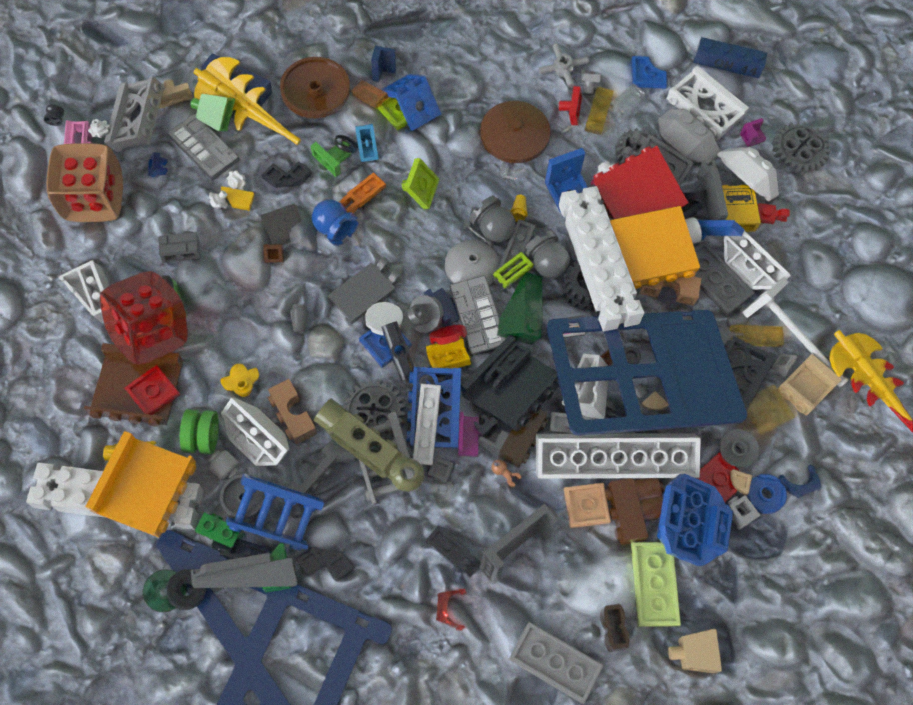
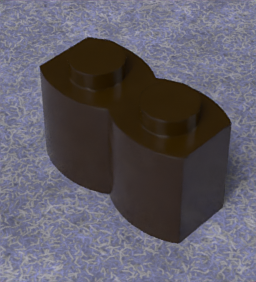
M620 604L604 606L600 612V622L605 630L604 642L609 652H616L627 649L630 644V637L627 628L624 626L625 612Z

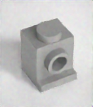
M746 495L740 499L736 496L727 502L733 511L732 520L737 525L738 530L760 516Z

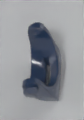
M810 464L807 466L812 477V481L808 484H793L783 474L779 475L778 479L785 486L786 491L797 498L814 491H819L821 489V482L814 465Z

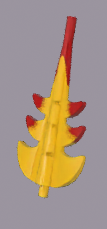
M841 330L835 332L834 336L839 342L832 347L829 359L836 375L840 377L845 369L852 368L854 373L851 377V385L854 392L857 393L862 386L868 385L870 387L867 393L868 405L871 407L878 399H882L913 433V419L893 391L896 387L902 386L904 382L894 377L884 378V371L892 370L894 366L886 360L871 359L870 357L872 352L881 351L883 349L882 346L866 334L854 333L845 337Z

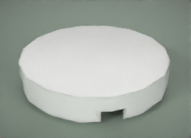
M376 303L367 309L365 314L366 326L372 332L379 335H384L381 326L395 321L398 322L399 328H401L403 323L402 311L393 303Z

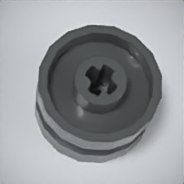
M243 474L235 475L228 479L220 492L221 506L227 516L234 519L245 492L244 486L241 484ZM259 490L253 492L243 519L244 522L250 524L256 522L265 499V492Z

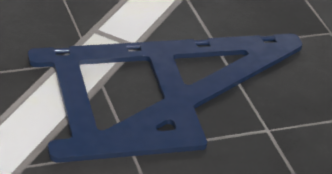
M170 530L162 533L156 543V547L174 574L185 569H201V566L204 564L229 560L220 556V551ZM183 542L194 546L191 553L181 549ZM189 584L182 585L188 595H190L193 591L192 586ZM300 585L291 586L290 589L267 593L263 590V587H248L266 595L267 599L250 635L247 637L243 636L211 588H206L205 597L197 606L235 663V667L217 705H248L244 702V698L249 690L254 691L260 700V705H290L262 663L266 650L288 606L295 607L345 629L343 639L314 705H338L364 642L369 639L379 644H385L392 633V627L389 623ZM298 592L311 596L307 603L297 599ZM357 617L370 621L367 628L356 624Z

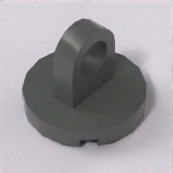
M421 295L411 303L410 308L407 310V315L412 326L417 331L431 333L441 326L444 311L442 304L437 298L430 295Z

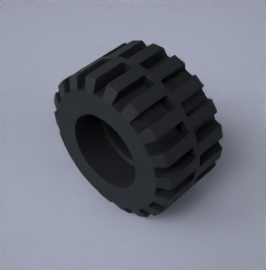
M576 261L573 263V266L568 268L563 283V294L567 296L566 300L568 303L572 302L573 307L579 306L580 310L586 308V311H589L591 307L594 308L589 290L582 288L578 284V281L585 279L580 265Z

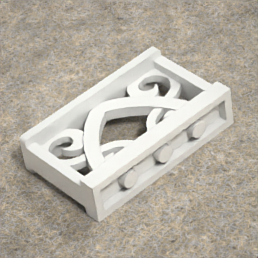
M696 66L689 75L672 87L667 96V100L672 105L676 106L679 110H688L713 133L716 141L734 125L742 121L749 109L748 106L699 66ZM691 82L694 84L693 88L687 85ZM685 90V91H689V92H691V93L685 92V93H683V95H682V94L680 93V91ZM697 96L700 98H712L715 101L714 108L716 111L700 109ZM732 115L733 118L728 121L727 116ZM720 118L724 121V126L722 127L719 126Z

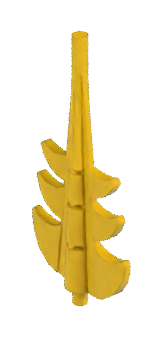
M220 57L209 63L203 71L198 68L194 70L193 73L198 76L194 98L200 99L201 94L235 98L233 110L236 111L234 122L238 131L242 130L245 120L249 117L285 136L296 145L301 143L300 138L288 131L257 104L259 97L266 90L264 87L253 88L247 94L245 93L246 86L254 79L253 75H239L232 81L230 80L233 70L240 64V61L230 57Z

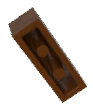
M634 478L609 482L605 493L607 501L610 500L612 507L610 508L611 519L615 520L617 527L614 529L616 539L620 540L621 545L645 541L648 538V533Z

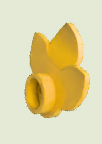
M237 363L232 366L230 376L221 378L220 382L225 390L234 391L237 395L246 397L251 394L253 384L259 378V371L257 368L247 370L243 364Z

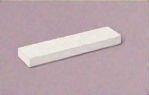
M421 384L413 459L423 465L433 464L441 391L440 385Z

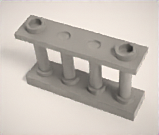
M396 412L389 413V419L386 420V423L373 427L380 433L387 430L389 432L393 431L395 438L392 439V442L397 446L396 449L408 458H411ZM361 435L353 436L357 440L363 438ZM376 447L370 448L373 453L379 452V449ZM360 461L368 488L365 490L368 502L371 501L373 505L378 504V496L399 490L393 483L374 489L371 477L378 474L371 469L368 470V467ZM405 469L407 476L405 478H412L413 472L410 469ZM420 487L416 490H413L412 492L414 493L420 491Z

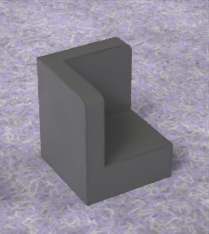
M502 430L500 434L497 432L493 433L488 439L480 437L478 446L499 456V451L509 433Z

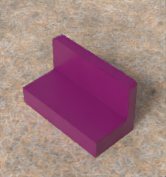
M460 412L458 456L478 457V430H476L474 422L476 421L479 424V417L463 416L464 412Z

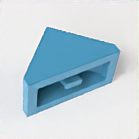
M373 124L355 126L361 162L378 160Z

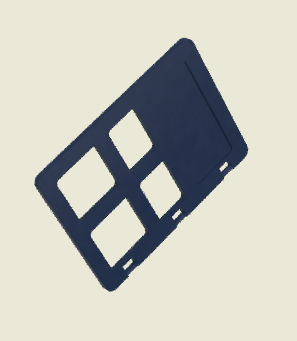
M709 310L644 313L640 324L625 327L624 323H621L618 329L604 331L613 366L572 368L563 334L603 332L598 319L599 316L574 319L558 318L548 321L547 332L569 428L574 435L582 436L742 423L747 418V412L714 314ZM691 316L692 320H683V317ZM579 323V327H570L569 324ZM619 330H647L656 363L629 364ZM659 377L662 381L671 413L643 415L632 379ZM617 381L626 417L585 420L582 416L575 383Z

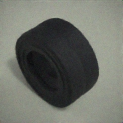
M185 569L176 572L167 584V598L175 608L180 610H190L197 607L203 601L206 593V588H194L192 586L193 591L190 595L181 594L180 588L182 585L189 584L192 586L191 570Z

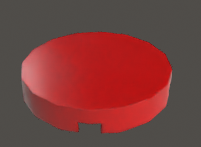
M464 325L446 326L431 332L429 339L431 344H435V342L439 345L450 344L460 340V336L466 337L467 330Z

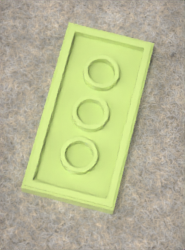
M632 542L631 551L638 627L680 626L674 557L666 554L665 546L662 542Z

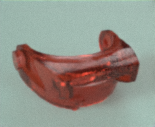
M459 589L439 593L437 595L436 621L456 628V631H463L465 629L464 625H458L449 618L447 603L451 596L467 595V591Z

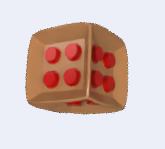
M73 143L54 146L49 158L46 184L48 198L59 216L73 222H105L118 219L122 204L123 176L121 166L113 150L107 145L95 143Z

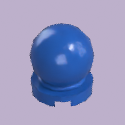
M323 200L313 209V225L318 232L327 235L328 241L334 246L343 244L344 242L341 240L347 235L351 237L359 225L356 221L358 217L351 212L347 213L343 204L336 200Z

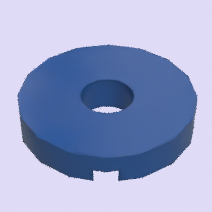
M760 474L751 480L749 494L746 497L758 512L772 514L779 511L785 505L787 491L777 477L770 474ZM762 489L770 491V499L762 495Z

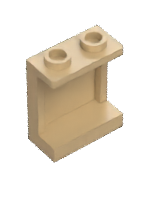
M811 354L777 390L784 399L789 400L799 412L807 416L842 379Z

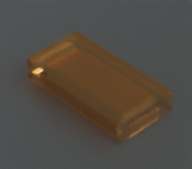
M363 80L351 90L353 96L375 108H378L388 98L386 92Z

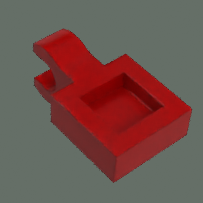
M761 203L757 205L761 223L774 224L775 220L787 222V217L790 216L789 209L776 210V205Z

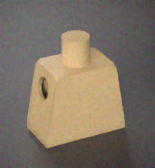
M716 629L682 636L679 638V646L669 647L668 649L670 660H681L682 669L707 673L722 671Z

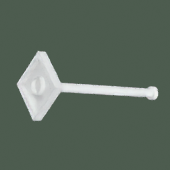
M784 277L761 294L742 312L748 318L763 305L768 306L801 343L834 372L830 361L774 302V296L789 283ZM841 375L840 378L842 380L837 385L841 387L849 379Z

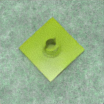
M415 158L407 180L402 181V189L407 191L423 209H429L440 179L421 158Z

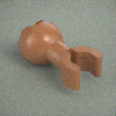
M498 459L492 463L493 473L503 475L510 487L515 486L511 477H516L518 480L522 478L520 474L510 472L503 460Z

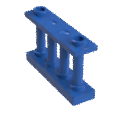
M243 473L241 484L244 486L245 492L235 519L227 516L226 523L229 529L236 532L244 530L289 544V547L294 550L300 551L301 548L307 550L308 544L302 539L312 512L316 509L322 511L324 505L322 498ZM259 490L265 492V499L254 525L244 522L243 519L253 492ZM281 497L284 498L285 504L275 531L263 528L273 499ZM299 503L304 505L303 508L305 510L295 536L283 534L293 505Z

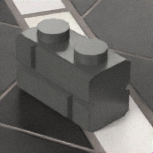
M184 231L183 234L166 233L164 236L158 237L159 255L163 263L201 258L200 240L196 232Z

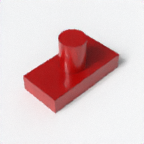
M581 86L573 87L571 101H559V111H569L571 125H578L583 98Z

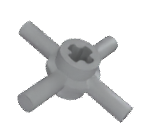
M555 43L552 46L557 57L554 64L539 67V74L555 71L558 76L565 77L568 88H572L575 84L570 73L575 66L588 64V57L572 60L571 56L563 54L559 44Z

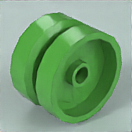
M198 409L185 410L180 426V447L183 453H195L197 449L201 454L212 455L214 453L219 433L217 411L205 410L201 414Z

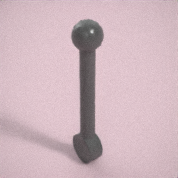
M469 222L463 223L464 229H469L485 241L487 245L493 246V242L472 228Z

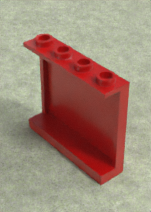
M648 146L641 151L642 154L635 156V154L625 159V163L621 165L616 163L609 168L610 171L606 173L601 171L593 176L594 179L590 184L591 186H597L601 199L613 220L678 206L683 208L688 204L658 146L653 148Z

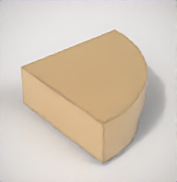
M654 391L641 406L647 410L660 411L667 408L668 403Z
M732 470L731 481L733 486L741 494L747 496L752 475Z

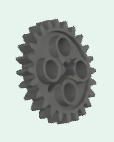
M797 121L795 126L791 122L789 126L784 125L782 129H779L772 143L774 146L772 151L776 152L774 157H780L778 163H785L783 165L784 168L789 166V171H792L794 168L797 174L800 170L806 174L808 170L810 173H813L814 170L818 171L820 167L824 166L830 157L831 150H829L831 144L826 143L828 138H823L824 132L818 133L819 128L814 130L813 124L807 127L806 122L800 125L799 121ZM809 138L810 140L807 142V144L801 148L804 142ZM800 148H801V150L799 151V153H798L795 157H793V155L796 153L797 149H800Z
M369 379L368 385H365L362 381L361 388L356 385L354 386L355 393L349 391L351 398H344L348 405L342 406L352 415L368 416L367 421L363 423L368 428L378 425L377 422L380 418L384 417L388 420V414L383 413L391 411V413L396 412L400 424H404L403 420L400 419V417L406 416L405 412L401 411L406 406L400 404L404 399L403 397H398L400 395L399 390L393 392L395 389L394 385L388 388L387 381L382 385L379 379H377L375 384ZM363 397H371L370 402L362 404L361 400ZM389 399L390 403L388 406L383 407L380 405L381 401ZM374 407H376L378 411H375L374 415H372L369 410H374ZM357 408H363L366 410L358 411ZM389 430L381 432L380 437H383V439L386 441L387 434H390L392 437L394 436V434L392 431L389 432Z

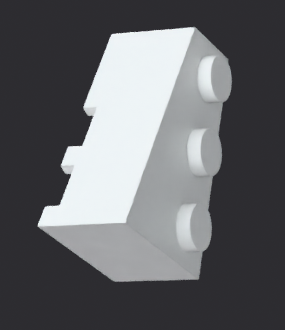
M93 260L58 276L92 316L103 324L114 319L112 309L117 307L103 269Z
M583 354L577 368L608 365L600 355ZM608 381L575 383L582 416L605 419Z

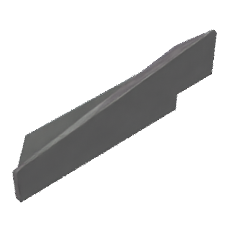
M270 553L202 565L201 569L191 570L192 586L194 588L297 586L295 561L292 558L273 561V556Z

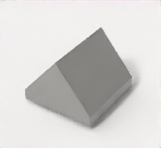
M780 354L772 369L786 378L796 363L797 355Z

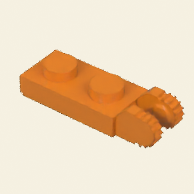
M372 173L351 189L339 202L344 207L350 201L354 202L346 210L347 213H355L358 207H362L386 188V183L375 173Z

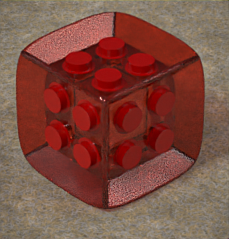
M153 271L139 273L110 285L100 293V306L105 328L112 342L132 363L140 365L151 362L177 350L187 342L188 327L184 305L177 292L159 274Z

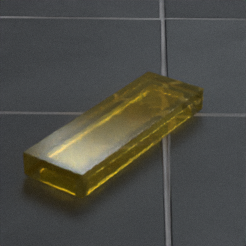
M597 86L584 131L598 135L602 134L614 93L613 90Z

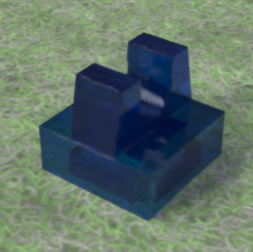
M153 151L148 160V176L166 175L168 172V168L161 166H166L168 163V159L161 157V153Z

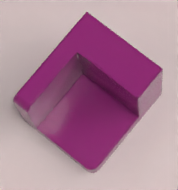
M762 118L744 124L740 136L747 147L766 141V137L760 129L764 122Z

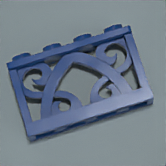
M414 367V371L410 372L409 383L413 384V391H409L408 403H412V411H408L407 422L411 423V431L407 430V442H410V447H414L417 425L416 412L418 414L419 407L417 390L420 392L421 389L419 380L422 376L429 375L433 378L435 385L441 386L443 394L445 392L450 393V397L444 399L440 392V401L447 406H452V411L443 412L438 416L436 433L451 438L450 442H435L434 448L458 449L461 368ZM436 375H453V379L439 383ZM444 417L448 418L449 424L444 425L442 422V427H440L441 419Z

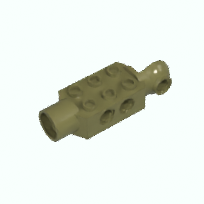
M330 398L315 416L314 421L324 428L334 441L380 477H388L399 490L410 492L422 485L425 472L423 466L417 460L408 458L401 451H398L396 449L397 446L392 441L382 439L380 437L381 433L372 426L368 428L363 424L364 420L357 414L352 415L334 399ZM361 435L363 439L357 440L353 436ZM376 447L379 449V452L373 453L370 448ZM410 469L413 472V477L410 479L405 478L402 471Z

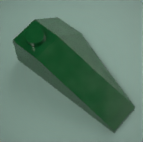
M526 272L521 277L511 299L499 318L497 336L507 338L511 335L516 338V341L532 345L541 338L543 322L542 277Z

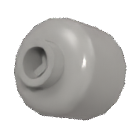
M218 450L208 461L210 464L208 470L220 480H224L227 477L230 479L238 472L236 468L238 460L226 450L221 452Z

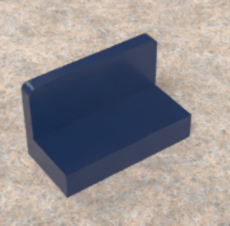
M375 46L371 58L373 81L380 82L382 71L396 73L395 49Z
M443 288L434 293L431 289L424 292V295L435 297L442 304L444 316L441 321L443 327L459 320L455 304Z

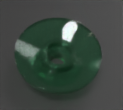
M159 570L151 574L145 581L143 598L147 606L152 610L170 612L176 609L169 602L167 595L163 596L160 593L161 590L167 589L168 581L176 573L175 571ZM186 584L180 588V592L183 595H186Z

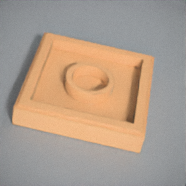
M604 483L564 487L570 528L609 524L611 522Z

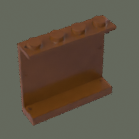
M103 343L101 351L105 358L91 406H84L89 416L97 419L109 417L113 421H121L123 419L133 424L144 422L154 427H159L160 425L167 426L173 401L154 415L144 414L124 388L155 365H158L170 382L177 388L183 365V359L180 354L151 349L141 350L137 347Z

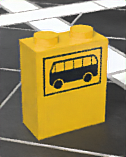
M745 184L739 186L722 185L728 211L726 220H735L746 232H756L761 222L755 191Z

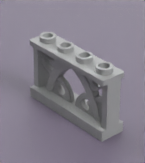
M154 76L131 84L126 82L120 83L109 123L110 129H108L109 132L106 134L104 141L116 152L131 146L150 144L164 85ZM140 104L142 107L140 115L132 122L130 120L132 112Z

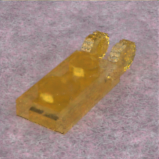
M730 326L732 333H744V335L740 336L735 335L738 339L753 346L781 347L784 345L783 327Z

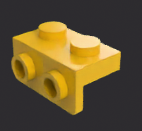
M462 336L459 337L460 340L450 344L439 345L436 343L426 346L427 358L431 368L453 369L471 365Z

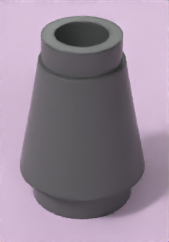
M293 305L292 310H290L293 333L303 334L305 333L309 311L305 305Z

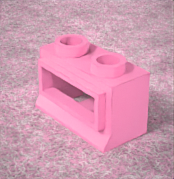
M66 120L64 144L75 143L74 134L77 132H82L81 143H93L92 134L88 132L91 128L89 121L72 122Z

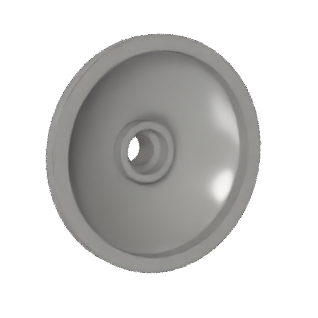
M467 240L456 244L450 249L445 259V272L452 283L485 275L490 286L494 280L493 273L498 270L500 261L494 249L486 243L477 240Z

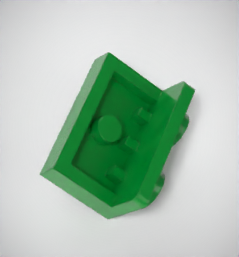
M204 513L195 529L196 533L230 548H233L237 538L243 540L245 536L243 530L236 532L229 529L227 523L223 521L224 518L214 513L212 515Z

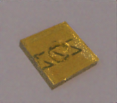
M775 385L759 391L747 410L748 416L760 435L795 418Z

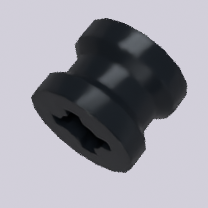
M54 104L47 105V114L44 115L45 123L51 126H61L63 121L61 117L64 116V109Z

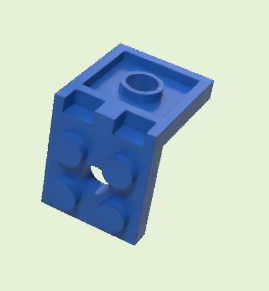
M408 74L381 89L383 96L397 99L410 130H415L441 115L428 81L423 75ZM420 101L422 103V109L420 111H417L416 103Z
M583 148L549 159L545 185L559 211V201L562 192L576 190L577 193H582L583 188H588L581 175L586 154Z

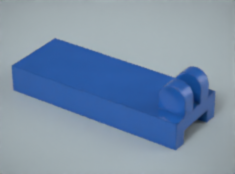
M697 220L701 228V240H704L706 236H742L744 233V229L735 220Z

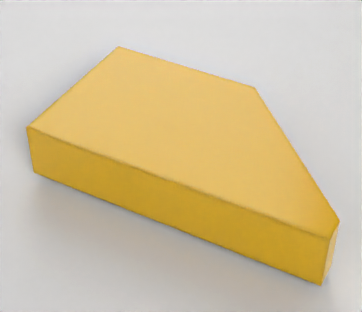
M221 186V191L223 190L227 193L226 198L232 208L250 211L255 196L254 192Z

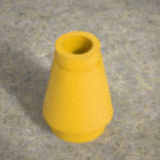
M517 195L510 210L515 218V222H518V219L524 221L528 216L526 197L524 195Z

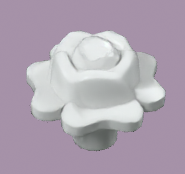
M95 119L92 121L88 132L92 134V137L102 138L109 132L110 125L105 120L101 122Z
M609 161L601 163L598 166L597 173L610 171L609 168L615 163L610 164Z
M237 170L229 172L227 177L229 187L243 190L244 185H246L245 176L239 174Z
M222 190L219 194L209 193L210 203L216 209H227L228 203L225 200L227 193Z

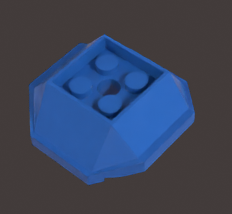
M685 473L679 474L665 487L657 537L665 546L666 554L696 566H704L728 551L733 511L725 504L721 494L714 486Z

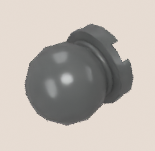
M492 195L481 202L483 206L478 211L476 209L473 210L469 220L474 226H480L482 234L490 241H507L514 234L515 218L510 210L500 207L501 200Z
M553 230L546 231L547 235L541 238L538 235L526 245L527 251H524V254L528 259H534L536 271L547 278H557L568 269L570 255L568 250L561 243L557 242V234Z

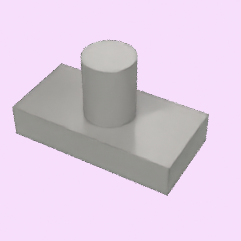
M581 71V79L585 81L584 93L594 92L595 82H600L601 75L599 72Z

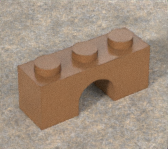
M696 276L691 278L679 277L672 282L665 280L653 286H649V284L642 285L639 294L658 297L662 287H671L676 292V302L694 306L699 297L702 278Z
M290 379L268 389L270 396L267 398L272 408L277 407L279 412L276 415L280 423H285L287 429L284 431L289 440L293 439L297 445L317 434L307 411L300 415H293L289 412L294 404L300 402Z

